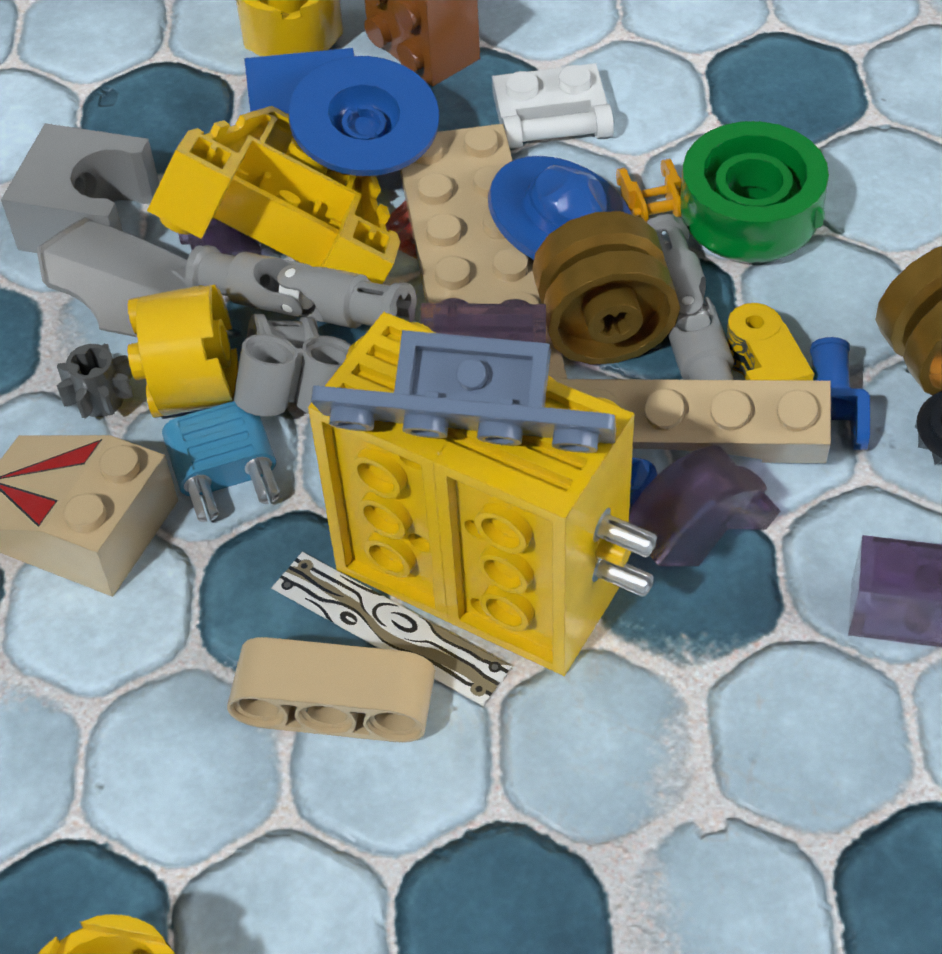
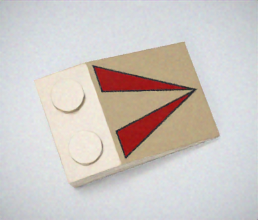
M19 435L0 459V553L113 597L178 502L166 456L111 435Z

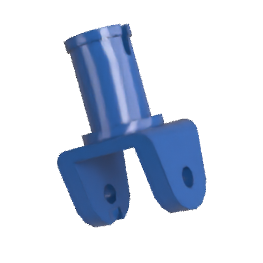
M837 337L817 339L812 342L810 348L812 371L814 373L813 381H831V420H850L853 450H867L870 439V395L864 389L850 387V343Z

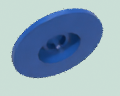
M344 57L318 66L298 83L289 103L290 129L299 147L311 159L322 166L349 175H383L411 165L430 148L438 130L439 108L435 95L429 85L406 66L379 57Z
M529 156L509 162L497 172L488 192L489 211L498 230L516 249L533 260L536 251L547 236L569 220L594 212L621 211L631 214L622 196L606 180L579 164L556 157Z

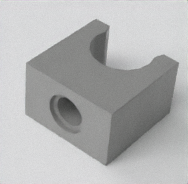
M45 123L1 199L17 249L37 253L36 248L85 217L90 221L123 231L114 201L132 200L141 204H149L159 186L149 139Z

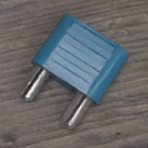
M235 401L177 417L164 425L162 436L179 489L182 494L191 497L197 519L200 522H207L200 495L204 496L212 521L219 514L212 494L214 491L252 480L259 502L269 504L261 477H264L272 502L279 498V490L272 473L276 466V459L260 416L245 412L237 406Z

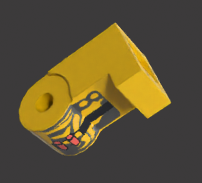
M747 303L736 307L730 313L726 339L734 359L732 369L742 373L745 380L813 381L814 373L788 327L773 308L760 303Z

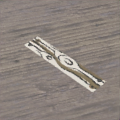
M304 552L296 558L271 588L379 649L406 651L425 657L433 664L436 670L434 676L436 681L481 706L485 705L513 667Z

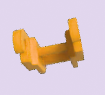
M670 158L661 161V174L665 177L664 186L640 190L637 181H631L626 168L623 167L616 170L617 185L621 186L622 198L633 215L643 218L646 222L649 220L650 215L672 211L673 215L678 218L682 216L680 207L681 180ZM662 194L665 195L666 200L646 204L644 199Z

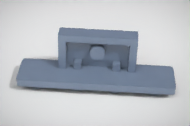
M402 330L394 393L327 386H313L311 402L323 415L330 416L329 424L347 430L371 431L374 429L375 421L402 423L403 432L425 438H445L448 435V428L478 431L477 439L480 441L507 446L521 445L523 435L553 438L552 447L577 453L596 452L598 443L614 444L616 438V420L613 414L545 407L551 356L549 343Z

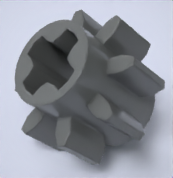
M86 344L77 347L69 354L66 363H58L57 365L61 382L56 386L64 407L77 403L82 418L113 415L121 407L124 399L132 398L134 395L129 381L133 375L128 357L123 355L113 359L109 344Z

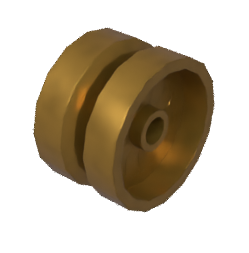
M621 211L594 212L569 220L550 233L536 251L532 272L539 297L543 304L542 310L547 330L554 348L568 359L590 365L622 362L638 357L660 344L675 327L680 311L676 291L666 265L657 232L643 218Z
M942 246L932 249L910 263L890 283L878 303L875 318L883 337L895 353L904 358L908 371L922 390L932 396L942 391Z

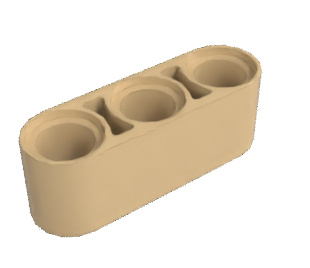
M268 637L253 638L247 640L242 645L227 710L239 722L259 728L389 742H412L424 736L436 670L433 664L425 657L406 651Z

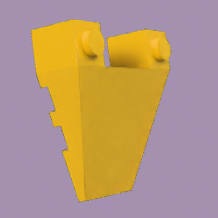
M273 106L242 114L233 126H230L225 120L216 122L210 133L204 134L199 128L189 130L176 148L147 209L148 212L158 216L164 226L179 234H193L202 239L212 219L215 218L300 263L312 267H326L366 275L370 282L383 284L394 265L400 245L397 233L391 230L388 232L386 228V223L390 218L388 207L382 204L378 206L376 199L381 188L376 176L344 174L315 162L296 143L290 129L289 115Z

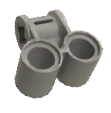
M252 314L248 325L247 338L242 343L234 390V401L245 412L257 416H276L286 410L288 403H295L298 408L309 413L308 406L312 403L313 386H325L345 361L351 344L336 337L319 336L317 321L314 318L301 316L299 321L267 320L264 314Z

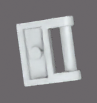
M596 63L569 65L561 68L529 72L519 71L512 74L492 76L493 96L499 123L504 125L510 149L522 148L523 142L591 133H594L596 138L613 136L612 110L610 104H607Z

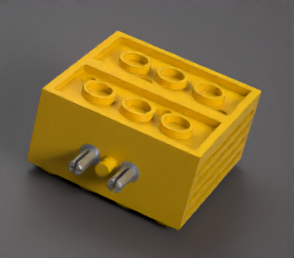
M383 311L325 386L394 393L402 330L436 332H433L429 327L421 323L409 322ZM548 375L545 399L546 408L615 415V443H598V449L593 453L559 450L552 447L553 438L523 435L521 445L491 444L478 440V431L448 428V435L445 438L418 437L403 432L402 423L375 421L374 429L371 431L347 430L330 425V416L323 415L311 403L308 406L337 571L562 676H565L620 587L641 597L646 596L652 588L654 578L652 574L627 564L631 551L643 557H648L655 548L657 537L655 534L629 523L634 413L620 408L613 401L602 397H593L556 382Z

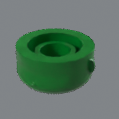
M741 121L722 125L706 132L686 152L682 166L680 193L682 218L685 220L689 233L693 238L718 256L742 263H764L778 260L802 248L810 241L817 228L823 225L825 220L824 204L829 179L827 162L821 150L810 139L782 125L762 121Z

